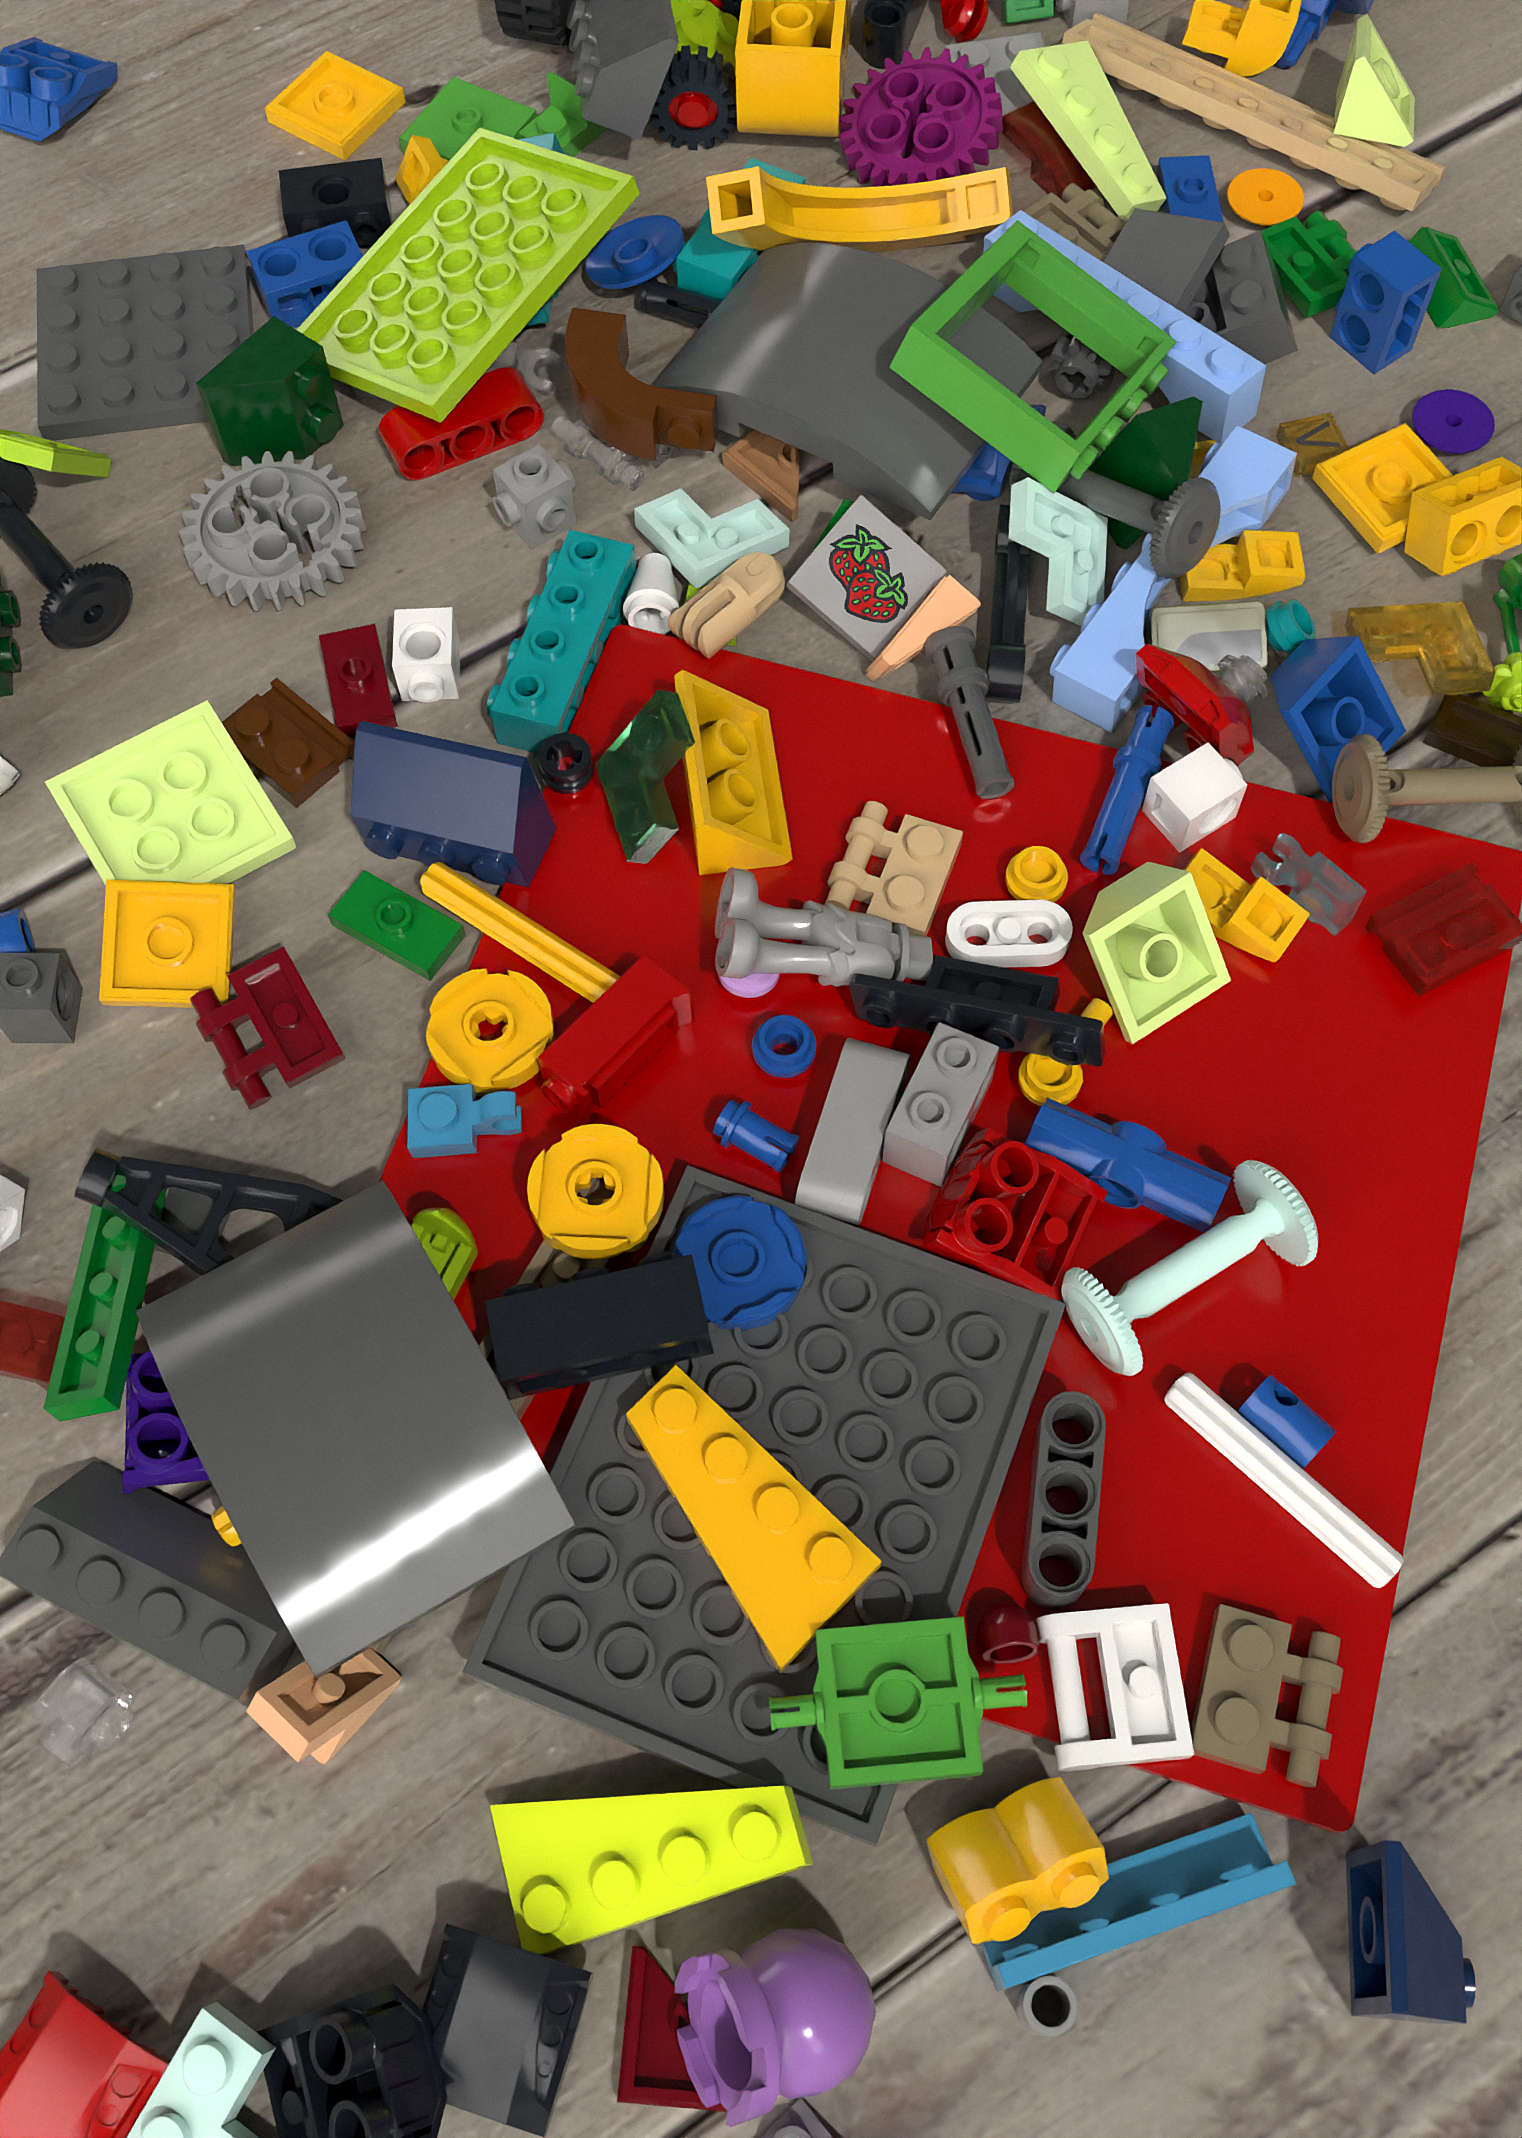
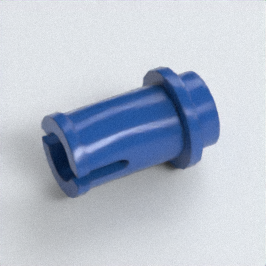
M730 1100L718 1117L712 1132L722 1138L720 1145L728 1148L732 1144L774 1168V1171L781 1173L789 1162L786 1159L788 1154L791 1156L794 1154L801 1137L789 1133L751 1111L752 1103L745 1100L742 1104H739L734 1100Z

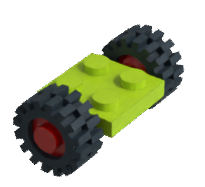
M670 0L679 43L651 112L650 124L653 129L659 127L658 136L664 141L672 135L673 146L680 148L683 141H688L689 150H697L698 142L703 141L705 148L709 149L714 147L715 137L722 143L728 138V130L733 132L736 127L735 48L742 0Z

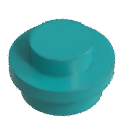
M1291 599L1286 603L1276 601L1267 607L1266 636L1274 649L1277 651L1284 650L1291 655L1305 639H1315L1316 629L1314 622L1301 602L1296 599Z

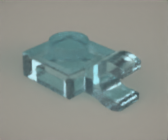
M1281 833L1277 837L1272 850L1284 862H1274L1267 855L1260 852L1256 855L1251 867L1253 874L1257 878L1262 876L1272 885H1288L1292 887L1289 898L1310 913L1307 919L1313 923L1321 924L1331 934L1336 936L1352 921L1367 890L1321 852L1318 851L1310 858L1293 837Z

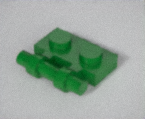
M1316 211L1307 218L1305 226L1295 216L1261 230L1278 271L1282 290L1305 318L1336 306L1338 300L1343 295L1350 274L1348 271L1349 263L1358 251L1346 240L1347 232L1337 220H1329L1321 211Z

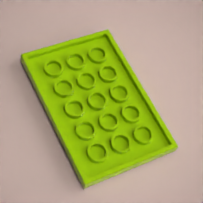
M479 127L298 327L297 331L323 346L332 378L441 423L639 196L640 192L634 176Z

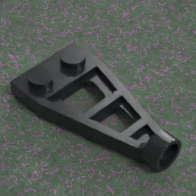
M98 1147L92 1153L74 1195L75 1198L112 1212L201 1276L235 1259L221 1247L218 1240V1230L223 1219L229 1213L238 1209L272 1213L281 1219L284 1232L344 1201L305 1184L125 1156L120 1157ZM117 1175L125 1176V1186L118 1192L111 1191ZM177 1187L206 1195L212 1200L213 1208L203 1230L199 1234H186L158 1218L154 1206L163 1190Z

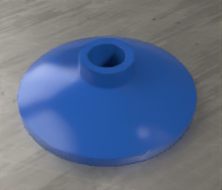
M663 215L640 217L616 227L599 240L587 257L585 266L591 282L605 289H621L634 285L641 286L644 285L645 281L651 278L655 279L679 255L684 244L682 228L675 219Z

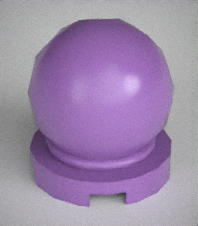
M814 1928L777 1929L744 1949L740 1955L722 1947L694 1955L681 1964L675 1981V1993L683 1994L688 1992V2010L691 2025L677 2029L678 2041L688 2074L701 2101L707 2108L720 2103L727 2110L726 2125L730 2127L753 2120L772 2111L778 2095L793 2099L818 2096L832 2089L855 2073L868 2050L876 2015L869 1977L846 1945Z

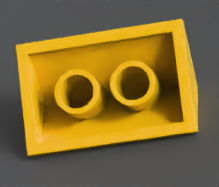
M685 670L679 671L674 675L677 719L699 875L727 872L730 867L747 870L787 864L793 858L768 709Z

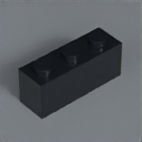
M673 1252L656 1253L641 1259L637 1267L615 1272L602 1267L585 1269L572 1275L570 1282L544 1288L538 1283L519 1284L504 1290L502 1297L485 1301L498 1381L510 1400L714 1354L692 1254L679 1257L678 1254Z

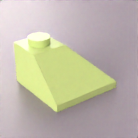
M1146 862L1099 891L1082 934L1126 1042L1134 1044L1231 981L1191 872Z

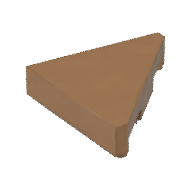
M753 429L722 452L723 466L791 523L798 518L799 448Z

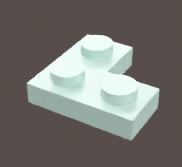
M1027 477L1011 485L1008 538L1049 557L1046 611L1082 627V623L1090 608L1096 602L1104 604L1108 518L1058 492L1053 493L1044 485Z
M680 488L634 508L635 527L670 560L671 564L696 589L710 583L745 555L756 552L772 555L789 547L790 529L759 499H755L711 519Z
M218 2002L203 2007L126 2138H259L235 2118L276 2047Z

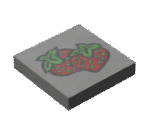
M860 495L785 586L872 661L945 575L947 570L863 495Z

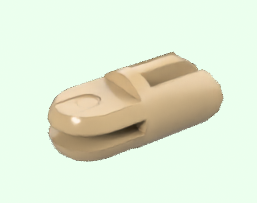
M762 552L750 553L739 558L679 607L669 617L668 627L673 634L684 639L687 644L701 651L707 658H711L772 607L782 596L785 589V576L781 564L774 556Z

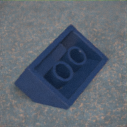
M361 721L356 729L350 816L370 851L386 859H396L399 856L420 861L428 867L434 862H442L453 870L474 874L490 884L504 885L507 882L529 888L557 828L526 757Z

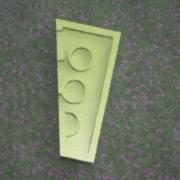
M1088 40L1019 51L1010 66L1011 70L1117 215H1124L1129 219L1135 208L1157 212L1167 198Z

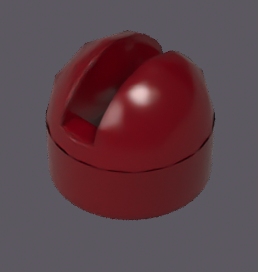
M1003 1602L992 1606L984 1615L979 1627V1640L982 1658L985 1661L1001 1664L1014 1663L1029 1659L1039 1653L1040 1645L1037 1628L1029 1612L1021 1606Z

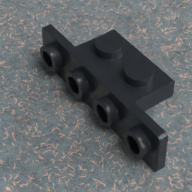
M936 955L925 986L854 973L849 983L856 1016L877 1027L892 1028L897 1026L926 1032L932 1036L940 1022L996 1045L1001 1052L1013 1053L1022 1051L1047 1056L1065 1065H1079L1082 1063L1099 1067L1102 1066L1106 1054L1102 1021L1054 1011L1060 995L1059 978Z

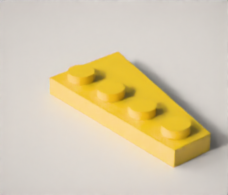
M675 1365L626 1413L627 1422L670 1493L678 1501L693 1526L695 1534L708 1555L712 1557L729 1585L735 1600L747 1619L749 1618L781 1674L815 1637V1630L823 1629L881 1567L882 1561L691 1378Z

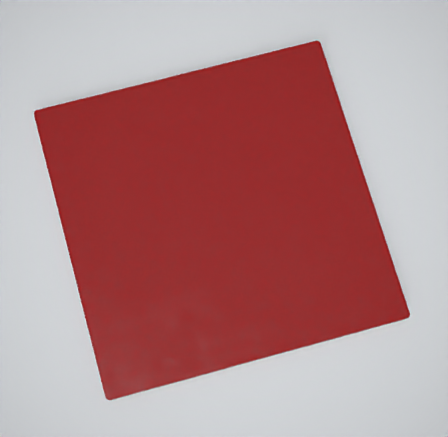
M628 625L615 626L610 632L568 732L582 737L590 746L594 769L592 780L585 788L571 794L556 793L545 786L542 795L557 829L529 888L506 882L499 895V899L619 976H622L637 960L646 954L692 991L694 1021L679 1026V1031L602 1108L596 1105L593 1108L595 1119L591 1123L574 1109L569 1114L562 1112L545 1096L541 1089V1086L544 1084L541 1069L525 1083L509 1090H503L516 1093V1106H521L522 1133L513 1135H477V1153L413 1158L407 1148V1113L379 1182L382 1180L385 1182L410 1226L413 1224L414 1216L421 1210L440 1207L455 1211L472 1231L477 1244L478 1255L462 1283L454 1303L478 1346L490 1329L485 1301L500 1298L504 1290L517 1285L544 1241L542 1233L532 1217L527 1194L528 1177L534 1160L543 1149H545L546 1153L552 1145L561 1141L563 1133L575 1127L589 1124L616 1126L627 1130L637 1137L638 1143L648 1150L651 1157L653 1154L662 1169L664 1203L660 1218L650 1231L648 1240L643 1247L635 1252L622 1253L617 1256L610 1270L615 1272L637 1267L638 1262L648 1255L687 1165L795 1204L801 1174L841 1052L848 1037L911 1054L900 1100L932 1037L926 1032L897 1026L892 1028L877 1027L866 1020L858 1018L849 985L824 986L818 982L819 975L802 973L780 974L777 984L771 991L754 998L734 995L721 984L715 966L716 949L720 940L715 937V921L721 886L727 872L699 875L677 719L674 675L679 671L685 670L768 709L793 860L781 866L747 869L754 874L758 884V898L764 903L791 909H802L804 903L810 900L824 905L831 890L827 882L835 863L843 860L849 843L846 841L849 827L854 818L861 816L864 806L868 801L879 802L887 808L888 813L883 827L888 831L898 833L905 814L963 831L960 850L926 936L930 937L932 941L934 963L936 955L952 958L946 948L945 937L947 923L954 910L969 902L1016 900L1009 892L1005 881L1006 870L1011 859L1024 849L1032 846H1043L1055 851L1065 864L1068 873L1066 889L1063 895L1054 902L1068 913L1072 921L1073 931L1068 950L1062 959L1052 965L1008 968L1059 978L1060 995L1054 1011L1080 1016L1093 998L1105 1001L1112 1008L1082 934L1099 891L1146 862L1183 870L1201 848L1250 885L1262 876L1310 913L1280 959L1275 963L1239 949L1215 936L1231 981L1134 1044L1125 1041L1113 1011L1112 1016L1104 1025L1106 1054L1103 1064L1098 1067L1081 1063L1080 1066L1083 1070L1082 1086L1077 1097L1066 1106L1111 1126L1119 1121L1142 1125L1154 1131L1163 1139L1166 1144V1150L1230 1177L1231 1181L1209 1229L1231 1216L1245 1214L1235 1192L1236 1188L1233 1181L1235 1179L1233 1176L1235 1174L1234 1170H1236L1235 1167L1246 1160H1256L1274 1167L1295 1186L1313 1215L1318 1231L1316 1257L1305 1266L1292 1265L1290 1262L1287 1263L1285 1259L1282 1260L1280 1255L1277 1256L1276 1252L1272 1251L1270 1246H1266L1264 1240H1261L1253 1252L1152 1316L1134 1319L1130 1325L1132 1326L1131 1329L1135 1332L1134 1336L1138 1339L1137 1343L1141 1347L1139 1349L1143 1353L1141 1355L1144 1364H1142V1370L1133 1376L1113 1372L1102 1364L1084 1343L1075 1329L1066 1308L1064 1309L957 1617H964L968 1655L978 1672L979 1678L1018 1675V1673H1023L1026 1685L1022 1690H1027V1707L1014 1706L983 1709L981 1720L1061 1745L1047 1643L1039 1642V1653L1023 1661L1002 1664L985 1661L982 1658L979 1627L984 1615L992 1606L1003 1602L1018 1604L1029 1612L1037 1628L1036 1619L1050 1614L1169 1603L1190 1731L1214 1611L1220 1604L1292 1624L1287 1653L1298 1657H1308L1311 1635L1314 1631L1325 1632L1339 1637L1341 1643L1337 1665L1344 1670L1340 1693L1331 1695L1325 1731L1332 1735L1328 1759L1320 1760L1316 1787L1301 1786L1287 1781L1286 1774L1290 1752L1274 1747H1269L1266 1769L1260 1774L1196 1755L1189 1759L1125 1764L1124 1766L1330 1832L1341 1833L1349 1830L1354 1823L1400 1570L1383 1587H1373L1167 1406L1164 1398L1170 1387L1182 1375L1188 1372L1194 1374L1238 1412L1253 1392L1272 1374L1337 1430L1303 1470L1403 1557L1522 903V851L1385 817V823H1382L1383 829H1380V833L1377 834V837H1374V840H1370L1367 843L1355 842L1339 826L1333 803L1245 781L1248 785L1236 818L1180 853L1141 811L1145 800L1144 796L1120 858L1117 872L1111 875H1103L1102 870L1106 860L1102 858L1098 872L1095 873L1081 863L1080 856L1087 845L1115 774L1113 760L1119 749L992 717L1010 775L1013 777L1015 784L1013 789L1004 796L994 799H982L976 793V784L961 743L952 709L948 706L723 649L719 650L711 658H707L701 651L687 644L684 639ZM560 758L559 770L572 769L571 762L573 758ZM1161 760V771L1173 763ZM870 855L865 872L880 878L887 859ZM853 899L849 911L866 913L870 904ZM483 933L468 971L487 968L488 974L500 973L508 975L507 970L521 973L533 980L545 993L550 1003L556 1039L593 1004L585 997ZM1039 934L1029 936V939L1037 944L1048 942L1044 936ZM978 936L966 939L973 945L986 944V941ZM763 938L798 945L802 943L801 940ZM907 978L903 981L921 986L926 984V981ZM779 1015H790L800 1019L810 1027L816 1039L814 1061L806 1071L790 1078H779L767 1074L757 1065L753 1056L752 1043L756 1031L763 1023ZM487 1020L480 1022L478 1027L481 1035L478 1039L483 1041L498 1039L503 1035L502 1029L507 1024L504 1021L495 1025ZM782 1043L775 1046L773 1051L779 1055H790L796 1049L790 1044ZM1022 1051L1013 1053L998 1052L992 1082L954 1162L975 1134L988 1127L1013 1141L1025 1144L1041 1106L1032 1103L1023 1095L1018 1084L1019 1068L1023 1059L1029 1053ZM431 1056L418 1088L456 1085L440 1072ZM730 1100H734L739 1104H742L745 1100L752 1103L751 1111L789 1133L801 1137L792 1156L788 1154L786 1159L789 1162L781 1173L774 1171V1168L732 1144L728 1148L720 1145L722 1138L712 1132L718 1117ZM881 1158L859 1226L850 1225L987 1274L942 1249L929 1248L924 1245L926 1219L941 1187L882 1162ZM1104 1201L1097 1204L1092 1211L1067 1271L1074 1267L1083 1268L1084 1271L1092 1274L1094 1279L1097 1278L1100 1284L1102 1283L1104 1289L1108 1290L1109 1295L1116 1296L1125 1282L1204 1232L1143 1205H1140L1138 1208L1127 1209ZM1061 1282L1060 1287H1059V1289H1058V1291H1060V1292H1061V1288H1062V1282ZM591 1382L535 1394L520 1420L549 1475ZM1077 1391L1089 1395L1099 1404L1104 1413L1106 1424L1095 1567L1090 1583L1073 1605L1063 1610L1050 1611L1037 1606L1027 1597L1021 1580L1033 1442L1037 1425L1048 1402L1054 1396L1063 1392ZM1059 1419L1052 1423L1054 1433L1063 1442L1072 1445L1081 1444L1086 1441V1434L1077 1422L1069 1419ZM1059 1486L1045 1491L1049 1505L1056 1512L1069 1515L1081 1511L1080 1501L1070 1489ZM1047 1556L1039 1560V1570L1043 1578L1050 1584L1057 1587H1067L1075 1582L1074 1571L1065 1559L1058 1556ZM1096 1637L1076 1640L1090 1740L1111 1739ZM1281 1682L1275 1719L1296 1724L1302 1687Z

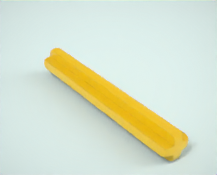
M434 862L422 874L419 883L426 896L592 1003L621 977L444 863Z

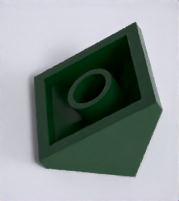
M1189 397L1135 415L1088 470L1164 501H1169V496L1173 495L1174 490L1177 491L1178 486H1182L1183 482H1187L1189 479L1203 401L1195 397ZM1099 513L1108 518L1107 530L1116 545L1124 550H1127L1145 532Z

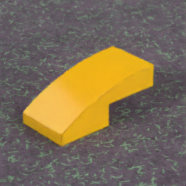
M1243 530L1237 545L1218 544L1209 548L1202 560L1193 569L1179 576L1182 602L1244 599L1302 585L1306 579L1298 532Z
M1203 848L1191 858L1183 869L1192 874L1214 936L1275 963L1280 959L1310 915L1308 911L1262 876L1250 885Z

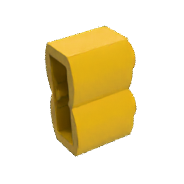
M1061 1777L1048 1778L1027 1785L1009 1795L995 1808L982 1809L958 1817L942 1826L926 1839L934 1872L972 1944L992 1940H1010L1021 1934L1028 1927L1030 1921L1041 1911L1061 1907L1075 1908L1085 1904L1096 1895L1100 1886L1109 1879L1104 1847Z

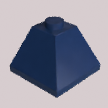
M1384 1840L1346 1853L1351 2016L1436 2024L1467 2023L1466 2008L1473 2006L1476 1992L1475 1973L1472 1962L1469 1958L1463 1957L1462 1937L1400 1841Z

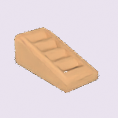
M951 575L948 577L944 576L867 667L865 676L873 683L880 678L886 677L923 652L924 644L931 635L947 627L962 626L981 606L980 601Z

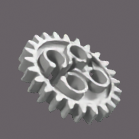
M266 451L262 457V463L254 465L247 456H243L241 470L236 472L227 465L221 466L224 476L222 481L219 482L207 477L203 480L207 495L191 493L189 497L194 509L182 511L181 514L186 525L185 528L179 530L184 544L183 552L190 569L194 570L199 584L208 583L211 593L215 598L227 592L231 605L235 607L246 596L249 597L254 611H259L265 599H272L277 611H280L284 607L285 597L293 596L296 602L303 606L306 604L305 592L310 589L321 596H325L327 593L323 582L326 579H330L334 582L342 583L344 577L340 565L356 567L357 560L354 550L364 549L365 546L361 532L366 530V525L357 492L351 491L346 476L336 477L332 464H327L318 470L315 457L312 455L304 459L300 465L296 464L293 451H288L281 462H274L270 451ZM243 495L249 509L244 505L239 508L244 525L239 529L232 508H235L239 496ZM308 530L314 552L311 556L312 560H309V565L305 566L304 562L300 559L299 552L303 555L307 552L302 535Z

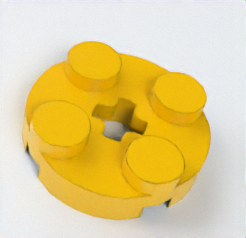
M487 968L465 972L449 981L440 989L433 998L429 1009L431 1017L427 1025L426 1041L434 1063L440 1072L456 1085L473 1084L477 1096L480 1097L493 1092L512 1089L531 1079L540 1071L538 1057L556 1040L551 1006L545 993L533 980L518 972L507 970L508 975L500 973L488 974ZM487 1020L493 1025L504 1021L507 1025L503 1027V1035L492 1041H483L478 1039L481 1035L478 1024Z
M582 1125L563 1133L561 1141L552 1145L546 1153L545 1149H543L534 1160L528 1177L527 1194L532 1217L538 1225L545 1242L554 1249L562 1250L568 1255L582 1259H608L619 1256L622 1253L635 1252L642 1248L648 1240L650 1231L657 1224L663 1209L664 1186L659 1163L653 1154L651 1157L648 1150L638 1143L637 1137L625 1129L612 1125ZM592 1178H603L606 1189L615 1191L613 1196L604 1199L601 1205H588L586 1198L577 1196L579 1189L590 1188Z

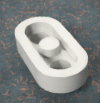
M1047 900L969 902L958 907L949 917L945 944L950 956L954 959L1003 968L1041 967L1052 965L1063 958L1070 944L1073 926L1068 913L1058 904ZM1039 934L1044 936L1048 942L1037 944L1032 942L1029 936ZM978 936L983 938L986 944L973 945L966 939Z

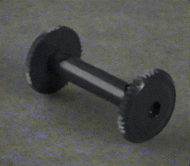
M0 457V538L2 537L50 591L49 594H46L47 599L43 600L45 604L40 606L42 611L39 612L41 616L38 618L41 621L39 624L43 634L54 645L69 649L88 647L104 640L121 625L128 613L133 594L129 578L119 567L111 566L109 563L105 564L104 562L101 564L96 562L94 565L90 563L88 566L84 564L82 568L77 567L76 569L26 515L30 512L29 508L33 507L31 503L35 501L33 497L36 496L34 493L36 483L33 481L35 478L32 476V473L24 464Z

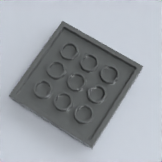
M244 244L37 269L38 428L42 437L55 441L209 422L196 383L254 333L249 259Z

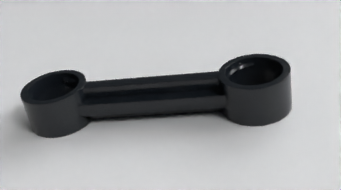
M1000 504L995 543V573L986 670L990 684L985 698L989 701L1020 703L1026 654L1024 639L1031 549L1008 538L1010 505Z

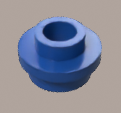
M790 1015L775 1016L763 1023L756 1031L752 1043L753 1056L757 1065L767 1074L779 1078L794 1077L806 1071L814 1061L816 1039L810 1027L800 1019ZM787 1043L792 1045L796 1051L790 1055H779L773 1049L779 1044Z

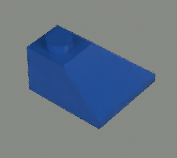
M1359 636L1305 639L1271 675L1279 710L1330 803H1333L1332 780L1335 764L1341 750L1351 738L1359 734L1373 735V738H1376L1380 745H1382V751L1386 753L1406 731Z

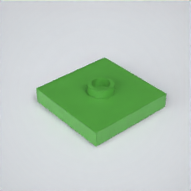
M452 77L399 137L401 151L405 153L412 135L431 139L440 157L450 161L479 127L519 139L518 132L537 117V110Z

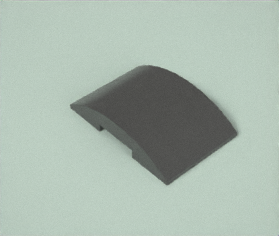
M794 243L764 250L652 385L659 388L717 395L718 429L741 438L750 427L832 462L834 479L928 520L934 517L987 444L984 439L889 368L910 326L950 286L901 262L847 246L826 243ZM982 307L946 341L1019 398L1022 397L1042 370V360L1006 325Z
M383 1180L136 1311L156 1365L198 1457L260 1579L316 1678L325 1675L576 1528L570 1513L490 1365L427 1253Z

